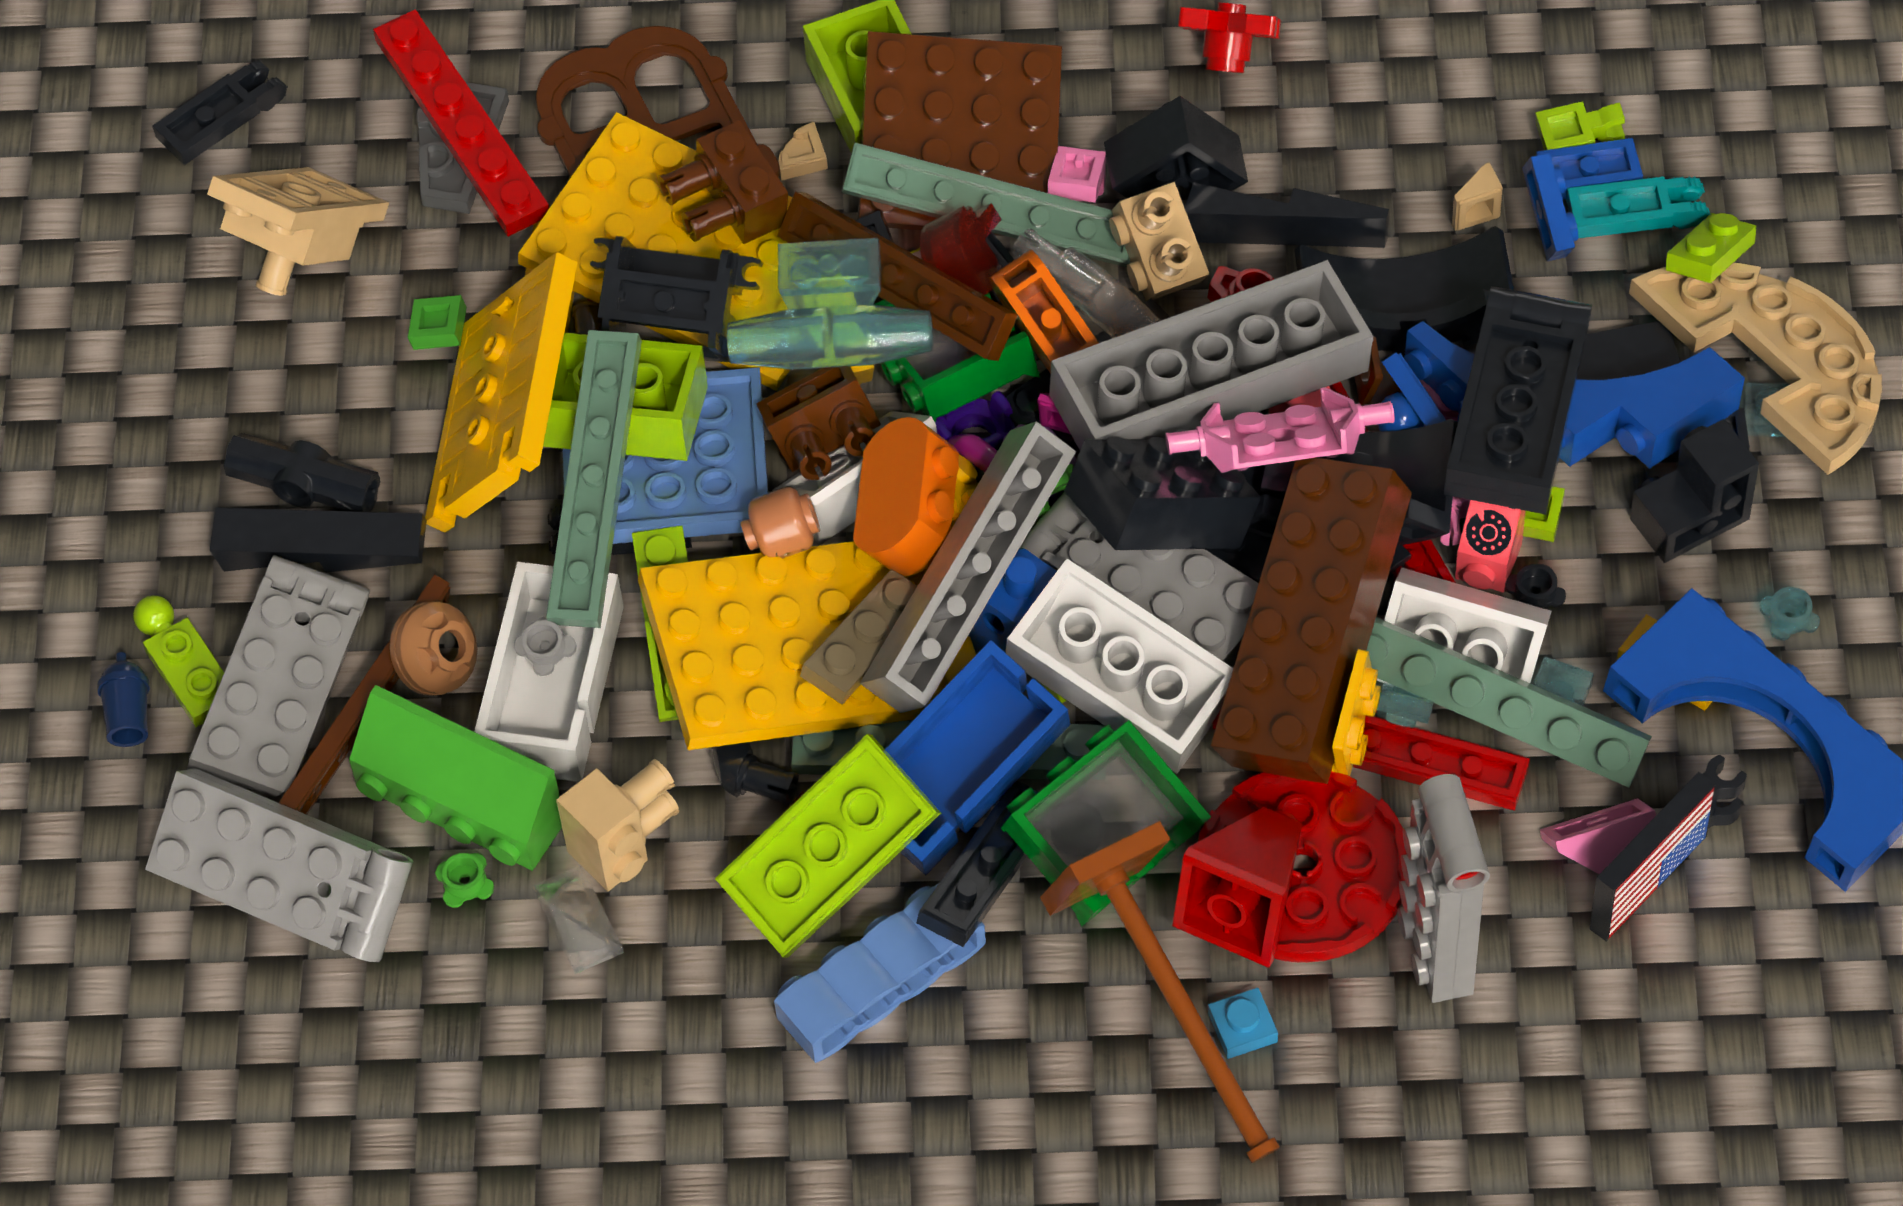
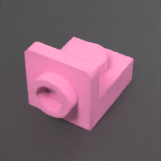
M1058 146V153L1055 155L1048 179V193L1079 202L1096 203L1097 197L1103 195L1105 189L1106 152Z

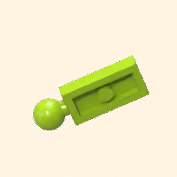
M157 595L144 597L135 606L133 619L136 627L142 633L153 636L143 642L145 652L196 728L203 724L207 717L224 671L188 617L172 625L174 622V609L170 602Z

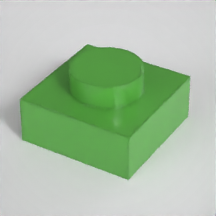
M461 295L414 299L408 332V340L413 350L461 346L467 309Z

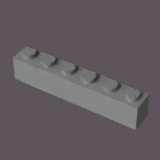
M1037 421L1009 431L861 680L860 684L899 713L923 708L928 705L1075 455L1076 451Z

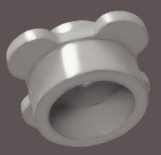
M545 616L533 622L525 629L523 635L515 640L514 648L519 656H526L531 661L533 670L537 675L547 676L554 671V665L562 658L574 655L577 645L573 637L565 636L559 626L552 621H548ZM543 643H550V647L547 650L541 649Z

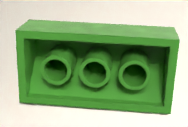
M377 685L374 686L369 694L349 758L359 791L372 800L382 801V799H385L399 806L407 816L415 821L424 823L428 820L443 827L452 838L461 843L470 844L474 842L488 849L492 856L506 865L513 866L517 863L533 871L562 829L556 802L560 795L555 771Z

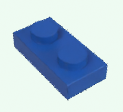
M1633 138L1536 152V155L1550 152L1553 166L1559 165L1561 167L1566 185L1565 194H1561L1562 200L1566 199L1567 188L1643 179Z
M1550 152L1532 156L1522 167L1546 259L1548 262L1565 258L1575 248L1574 241L1578 240V228L1573 213H1566L1561 194H1565L1566 191L1564 175L1559 165L1553 166Z

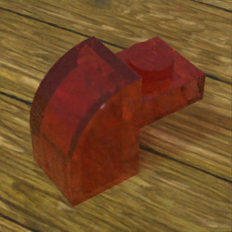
M990 203L976 211L971 206H962L926 224L920 235L922 260L983 295L989 293L992 289L988 277L1002 269L1001 264L985 240L1002 220L993 204Z

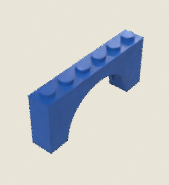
M1691 588L1610 666L1603 692L1642 724L1656 713L1674 705L1694 701H1713L1736 705L1755 712L1776 724L1794 739L1811 761L1819 778L1824 798L1823 824L1813 835L1804 858L1843 891L1846 892L1903 834V760L1888 748L1887 743L1878 733L1864 729L1848 716L1840 702L1832 697L1824 696L1810 685L1797 667L1789 663H1783L1766 649L1760 637L1751 631H1744L1729 619L1723 608L1716 601L1702 597Z

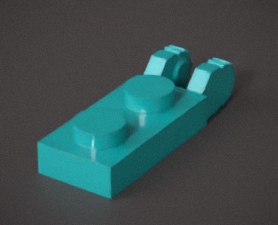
M1663 176L1567 188L1568 211L1572 212L1575 217L1578 239L1671 228L1672 225L1679 229H1685L1691 226H1698L1710 215L1709 208H1707L1705 202L1695 201L1700 199L1702 194L1705 193L1703 183H1701L1700 178H1695V176L1665 179Z

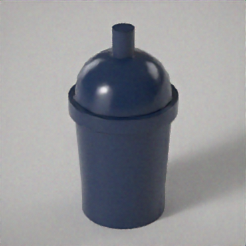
M119 652L116 654V662L109 665L102 673L97 683V689L102 699L107 741L115 746L131 747L143 743L148 738L147 694L150 690V684L143 670L135 663L128 662L126 653Z

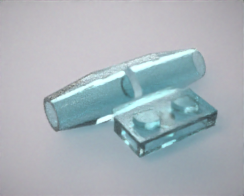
M878 238L778 244V290L788 309L730 322L727 325L728 356L730 363L790 370L864 366L933 351V327L930 311L873 305L879 292H881V253Z

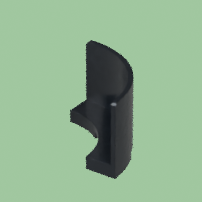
M1496 226L1451 247L1400 258L1361 259L1343 257L1315 250L1305 245H1300L1294 250L1297 271L1328 260L1372 335L1376 337L1378 351H1392V354L1395 352L1401 353L1403 358L1405 356L1407 330L1422 321L1451 343L1462 340L1464 347L1478 343L1491 286L1514 290L1504 232Z
M1448 419L1440 423L1414 429L1365 432L1359 435L1355 451L1373 455L1371 466L1393 469L1412 492L1397 545L1434 539L1446 535L1450 531L1453 496L1443 494L1448 461L1458 421ZM1266 465L1249 467L1247 470L1240 472L1245 475L1246 481L1261 496V499L1247 531L1272 538L1285 494L1270 492V495L1260 493Z

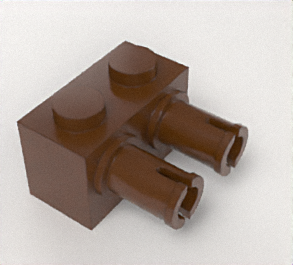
M740 120L696 139V155L693 162L657 177L659 189L663 197L668 196L666 197V202L669 205H673L677 201L707 188L714 199L681 214L687 234L692 231L694 232L690 234V238L694 242L731 225L742 243L746 244L781 228L787 213L788 191Z
M845 356L756 403L770 434L791 471L794 472L799 469L802 476L808 480L820 479L815 470L818 466L825 477L831 470L832 465L828 453L843 445L849 454L863 456L860 444L864 442L867 446L875 435L873 429L881 425Z

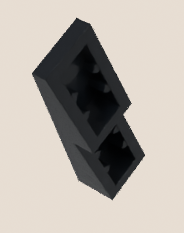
M1193 182L1185 205V211L1198 243L1385 248L1388 239L1389 209L1293 188L1289 203Z
M215 508L210 552L224 572L268 567L273 555L298 564L320 562L326 573L422 563L427 520L421 513Z

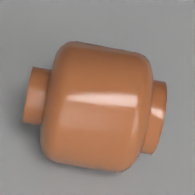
M790 486L753 498L748 505L749 519L741 521L742 531L750 550L760 548L764 556L781 557L782 559L810 549L814 542V534L821 531L809 495L807 493L800 495L795 488Z

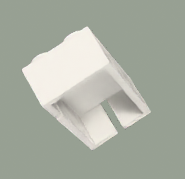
M517 562L474 732L553 769L556 779L579 782L583 779L591 746L590 733H594L624 608L618 574H608L601 628L558 625L565 636L574 638L577 645L576 652L571 657H564L555 664L554 671L550 675L540 676L534 672L533 664L526 656H519L516 653L514 643L519 636L523 635L525 629L530 624L546 616L554 566ZM548 642L541 645L542 650H547L550 647Z

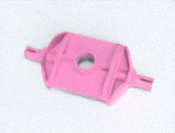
M1326 387L1320 388L1322 407L1314 408L1310 405H1295L1286 409L1285 412L1266 415L1258 412H1245L1237 415L1234 419L1224 421L1218 402L1211 406L1200 421V426H1197L1195 430L1167 432L1165 434L1166 446L1169 455L1199 450L1201 457L1207 456L1221 473L1236 469L1244 471L1253 466L1323 456L1335 458L1341 454H1354L1359 435L1365 433L1364 426L1394 423V409L1391 401L1361 406L1360 403L1355 404L1352 399Z

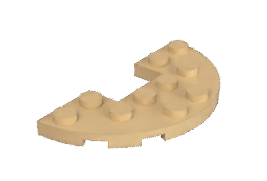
M1732 263L1712 283L1667 271L1666 267L1631 279L1629 294L1692 352H1696L1733 333L1781 376L1789 385L1764 398L1760 414L1827 475L1844 465L1863 446L1872 431L1877 417L1882 392V374H1878L1874 361L1875 350L1864 330L1843 307L1829 296L1796 278L1790 277L1786 283L1761 275V267L1742 263Z

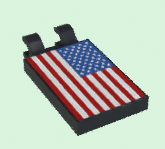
M1721 755L1713 757L1708 762L1706 771L1703 774L1698 772L1597 876L1590 922L1591 931L1607 942L1707 837L1708 828L1730 825L1738 819L1742 800L1738 796L1745 788L1747 777L1744 771L1739 772L1732 780H1722L1718 777V774L1723 770L1725 758ZM1736 798L1727 807L1716 805L1718 799Z

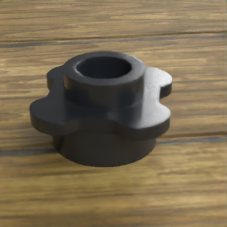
M1530 564L1523 567L1518 574H1513L1507 578L1506 591L1513 594L1519 602L1544 609L1549 606L1560 607L1566 600L1565 590L1557 587L1556 574L1547 565ZM1531 589H1538L1540 593L1534 594L1531 592Z

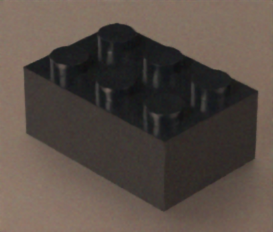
M1110 437L1107 440H1084L1064 491L1114 550L1240 548L1261 499V496L1246 481V477L1242 472L1236 469L1221 473L1207 456L1201 457L1199 450L1169 455L1166 439L1162 437H1151L1149 440H1126L1120 437Z

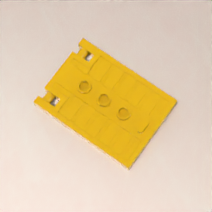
M555 252L464 323L461 346H459L425 515L427 525L446 533L455 526L457 515L464 519L517 482L521 468L531 472L540 465L578 262Z

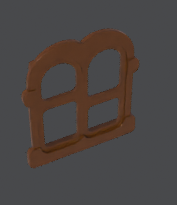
M665 26L638 28L619 36L607 48L593 47L572 52L560 58L548 68L537 88L536 103L541 118L538 123L539 137L546 145L555 146L570 178L607 125L583 134H576L570 129L561 106L564 97L570 90L592 82L602 83L613 88L627 111L626 117L675 141L716 126L725 127L740 120L757 145L725 84L728 77L726 63L720 57L710 56L705 46L694 36L676 28ZM662 56H674L684 60L692 68L709 101V106L704 110L669 123L658 124L653 120L636 87L635 76L637 70L643 63ZM758 144L757 147L779 177L780 166L773 151L767 145Z

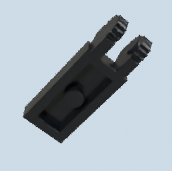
M254 60L234 74H227L154 124L155 137L183 165H186L260 114V111H269L276 103L279 104L284 96H286L288 86L277 77H272V79L267 80L265 83L270 69L260 60Z

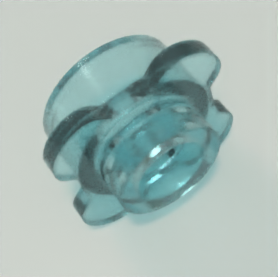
M1794 587L1782 588L1773 596L1764 597L1760 603V612L1768 616L1772 625L1770 633L1775 639L1788 640L1791 634L1802 631L1813 633L1819 627L1820 618L1817 614L1812 613L1811 598L1802 589ZM1786 612L1793 613L1794 616H1793V617H1787V616L1785 615V613H1786Z

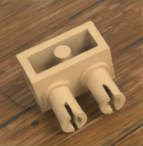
M1175 182L1119 201L1111 210L1114 216L1109 219L1112 235L1118 246L1125 245L1131 263L1127 264L1130 282L1136 292L1142 291L1146 301L1150 298L1154 300L1201 283L1209 275Z
M653 759L649 762V765L621 787L617 784L614 785L596 768L556 799L567 852L607 892L620 882L630 881L641 871L644 863L648 861L645 837L669 818L679 813L676 801L667 791L675 786L674 780L663 764Z

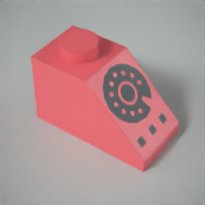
M1470 500L1457 551L1455 579L1464 581L1477 589H1493L1504 593L1507 578L1512 573L1522 545L1525 510Z

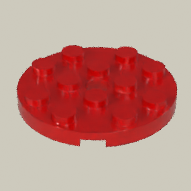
M1331 771L1328 784L1263 772L1232 788V794L1215 811H1210L1209 815L1211 818L1202 826L1198 842L1262 807L1273 811H1286L1302 823L1296 856L1307 855L1313 858L1317 865L1314 869L1308 871L1306 876H1301V872L1293 870L1274 959L1302 963L1339 958L1360 949L1374 940L1386 929L1397 914V909L1402 904L1399 882L1405 881L1401 866V855L1407 854L1403 840V827L1390 806L1382 798L1378 800L1372 794L1357 786L1356 779Z

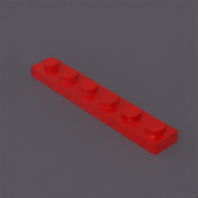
M416 9L374 28L375 41L506 235L509 237L540 222L550 208L548 202Z

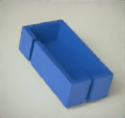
M992 640L976 654L885 749L941 812L932 823L900 852L925 876L958 843L956 829L959 827L966 834L1070 726L1068 709L1034 678L1028 683L1026 671ZM1026 689L1028 698L1024 694H1022Z

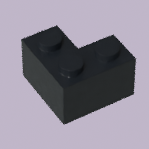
M1181 96L1165 103L1156 111L1133 125L1126 127L1123 131L1104 142L1112 189L1126 198L1175 182L1176 187L1181 185L1191 191L1193 182L1234 191L1248 182L1239 135Z
M1725 419L1709 427H1697L1681 440L1677 469L1661 478L1655 476L1647 479L1634 491L1630 520L1663 563H1666L1750 519L1759 462Z

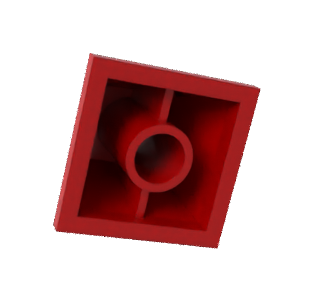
M1262 807L1189 846L1183 856L1172 926L1270 968L1277 948L1302 823L1286 811H1273Z

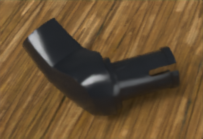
M750 742L712 747L718 778L722 788L729 794L738 797L748 791L780 801L785 805L791 803L797 787L791 786V784L798 783V773L757 762Z

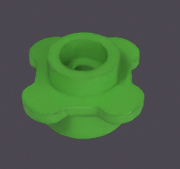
M458 853L437 866L435 874L437 880L443 882L445 888L443 900L447 906L458 908L462 906L464 901L474 898L487 899L493 894L494 884L492 880L486 877L484 869L487 866V862L483 855L479 853ZM468 877L470 879L465 884L460 882L462 878Z

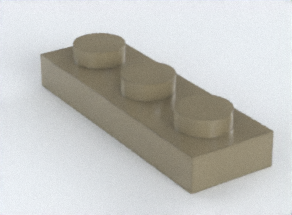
M890 570L803 664L800 677L843 705L861 685V680L910 600L917 585L901 574Z

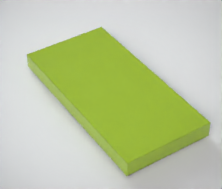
M866 734L729 864L715 880L781 956L788 958L932 823L941 812L874 736Z

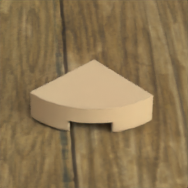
M815 122L797 129L793 133L794 137L779 154L781 181L828 169L827 157Z

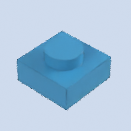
M1259 988L1208 1004V1016L1227 1059L1278 1042V1031Z

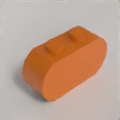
M1028 250L988 277L1002 305L1018 315L1015 324L1021 332L1025 331L1029 336L1031 347L1050 374L1052 360L1099 343L1050 271L1033 250Z
M904 417L888 423L872 437L865 447L853 540L858 548L887 569L893 570L902 576L914 575L927 569L948 536L954 515V497L959 470V452L957 449L916 418Z

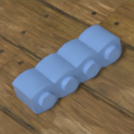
M938 884L933 887H922L911 895L903 911L895 913L890 917L881 916L870 923L860 941L848 946H837L828 952L822 959L821 967L817 971H813L805 976L797 975L786 981L779 989L774 1000L776 1017L815 1063L822 1061L843 1048L859 1032L869 1029L883 1020L900 1003L923 992L943 973L958 967L976 954L986 944L985 925L981 922L965 946L961 947L917 924L916 921L920 909Z

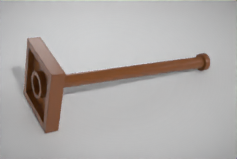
M1158 821L1070 864L1040 896V899L1051 916L1098 892L1101 896L1107 894L1250 1148V1151L1246 1154L1251 1163H1254L1273 1153L1280 1146L1275 1137L1269 1139L1126 885L1130 880L1129 877L1139 873L1171 840L1161 822Z

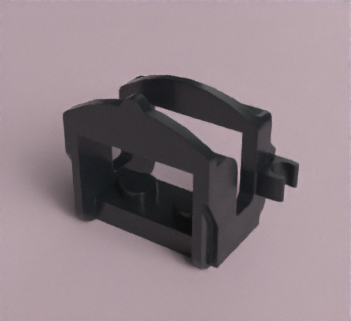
M616 236L615 240L605 238L594 239V243L597 246H605L609 250L605 261L599 263L590 262L594 269L604 271L597 316L602 321V331L625 332L627 323L708 334V347L703 346L704 361L733 362L737 325L736 319L730 314L732 295H742L743 289H760L756 282L745 280V272L749 267L763 266L759 259L740 256L738 253L725 249L722 250L720 259L637 249L623 236ZM641 338V340L659 341V340H652V339H644V338Z

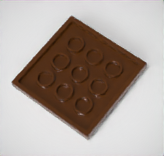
M868 31L866 36L861 144L1048 193V179L1055 155L1058 153L1062 46ZM858 198V219L880 210L885 217L888 228L972 234L980 230ZM994 233L995 236H1004V235H1000V234Z

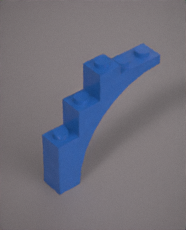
M1422 321L1407 330L1404 359L1417 378L1429 385L1440 396L1446 407L1458 412L1459 421L1475 354L1451 343ZM1709 347L1678 364L1643 375L1607 380H1577L1559 458L1570 467L1613 438H1616L1628 454L1635 455L1650 469L1679 450L1681 440L1689 432L1700 426L1709 427L1726 419L1730 414L1738 410L1745 377Z

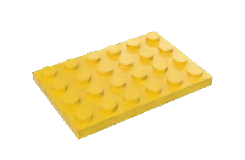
M616 112L519 251L518 264L533 270L555 252H558L578 262L572 291L600 303L604 271L594 269L590 262L599 263L605 261L609 250L605 246H597L594 243L595 238L615 240L616 236H623L637 249L720 259L723 249L731 250L740 256L757 258L763 263V266L749 267L745 272V280L756 282L760 289H743L742 295H732L730 314L736 319L737 325L733 362L718 363L731 369L760 367L761 384L777 391L809 342L797 301L799 285L842 274L777 237L780 228L743 244L732 226L728 225L694 242L690 238V234L694 232L692 231L687 234L681 214L714 199L707 188L677 201L673 205H669L666 202V197L668 196L663 197L659 189L657 177L693 162L696 150ZM788 195L787 210H788L789 205H790V203H791V201H792V198H793V197H791V196H789V195ZM645 326L678 343L708 347V334Z
M854 541L812 546L806 551L783 559L781 557H768L762 553L640 568L638 583L687 750L914 720L925 707L899 713L862 685L842 705L800 677L803 664L890 570L858 548ZM927 569L904 577L918 586ZM969 636L963 643L929 703L976 656Z

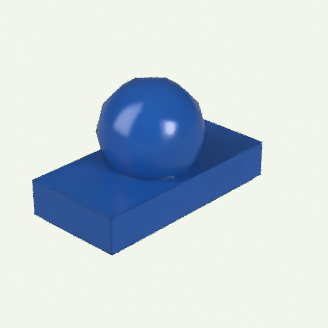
M1395 352L1382 361L1402 392L1388 395L1381 402L1391 401L1395 420L1394 423L1377 424L1380 432L1414 429L1446 420L1401 353Z

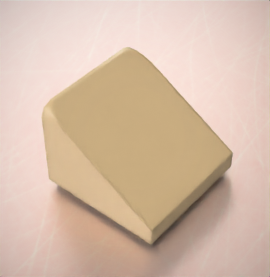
M1485 163L1454 195L1452 226L1455 231L1500 217L1503 187L1490 163Z

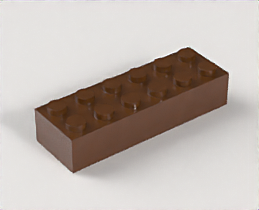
M1322 458L1295 460L1211 742V747L1231 767L1328 784L1335 760L1332 745L1357 650H1367L1412 492L1393 469Z

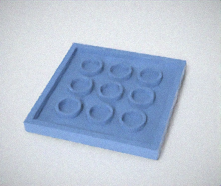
M760 367L706 372L708 388L687 461L625 455L613 544L633 542L632 533L683 526L684 538L743 533L741 521L749 519L748 505L750 501L755 497L768 493L764 420L756 404L762 401ZM563 449L564 492L571 449Z

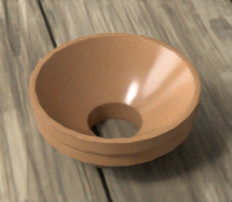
M441 602L418 603L403 612L393 627L390 638V656L393 667L401 681L409 689L419 694L428 696L442 695L458 689L468 680L477 661L478 647L474 629L467 617L450 604ZM446 631H449L456 637L459 646L458 654L451 662L446 660L439 650L440 637Z

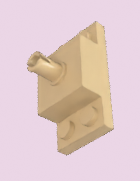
M309 167L213 176L207 195L224 202L223 209L226 212L221 224V230L268 250L259 280L256 282V287L267 293L279 296L286 295L287 286L295 262L304 266L349 260L359 228L363 227L364 223L384 221L389 202Z

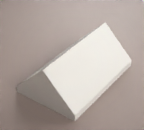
M890 411L879 419L881 425L873 429L876 434L881 428L894 420L912 417L922 421L937 433L936 424L932 416ZM863 442V443L860 444V446H861L862 450L864 451L866 445H865V443ZM844 445L828 453L832 465L831 470L825 477L818 466L815 470L820 478L819 480H808L799 472L772 490L775 491L790 486L795 488L800 495L806 493L809 495L821 531L814 534V540L819 545L855 522L863 456L849 454Z

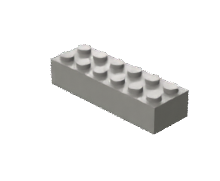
M1326 260L1051 361L1049 396L1079 450H1081L1084 440H1107L1110 437H1120L1126 440H1149L1151 437L1166 439L1165 434L1167 432L1195 430L1197 426H1200V421L1214 403L1219 402L1223 421L1231 420L1241 413L1260 412L1367 372L1373 335L1330 263Z

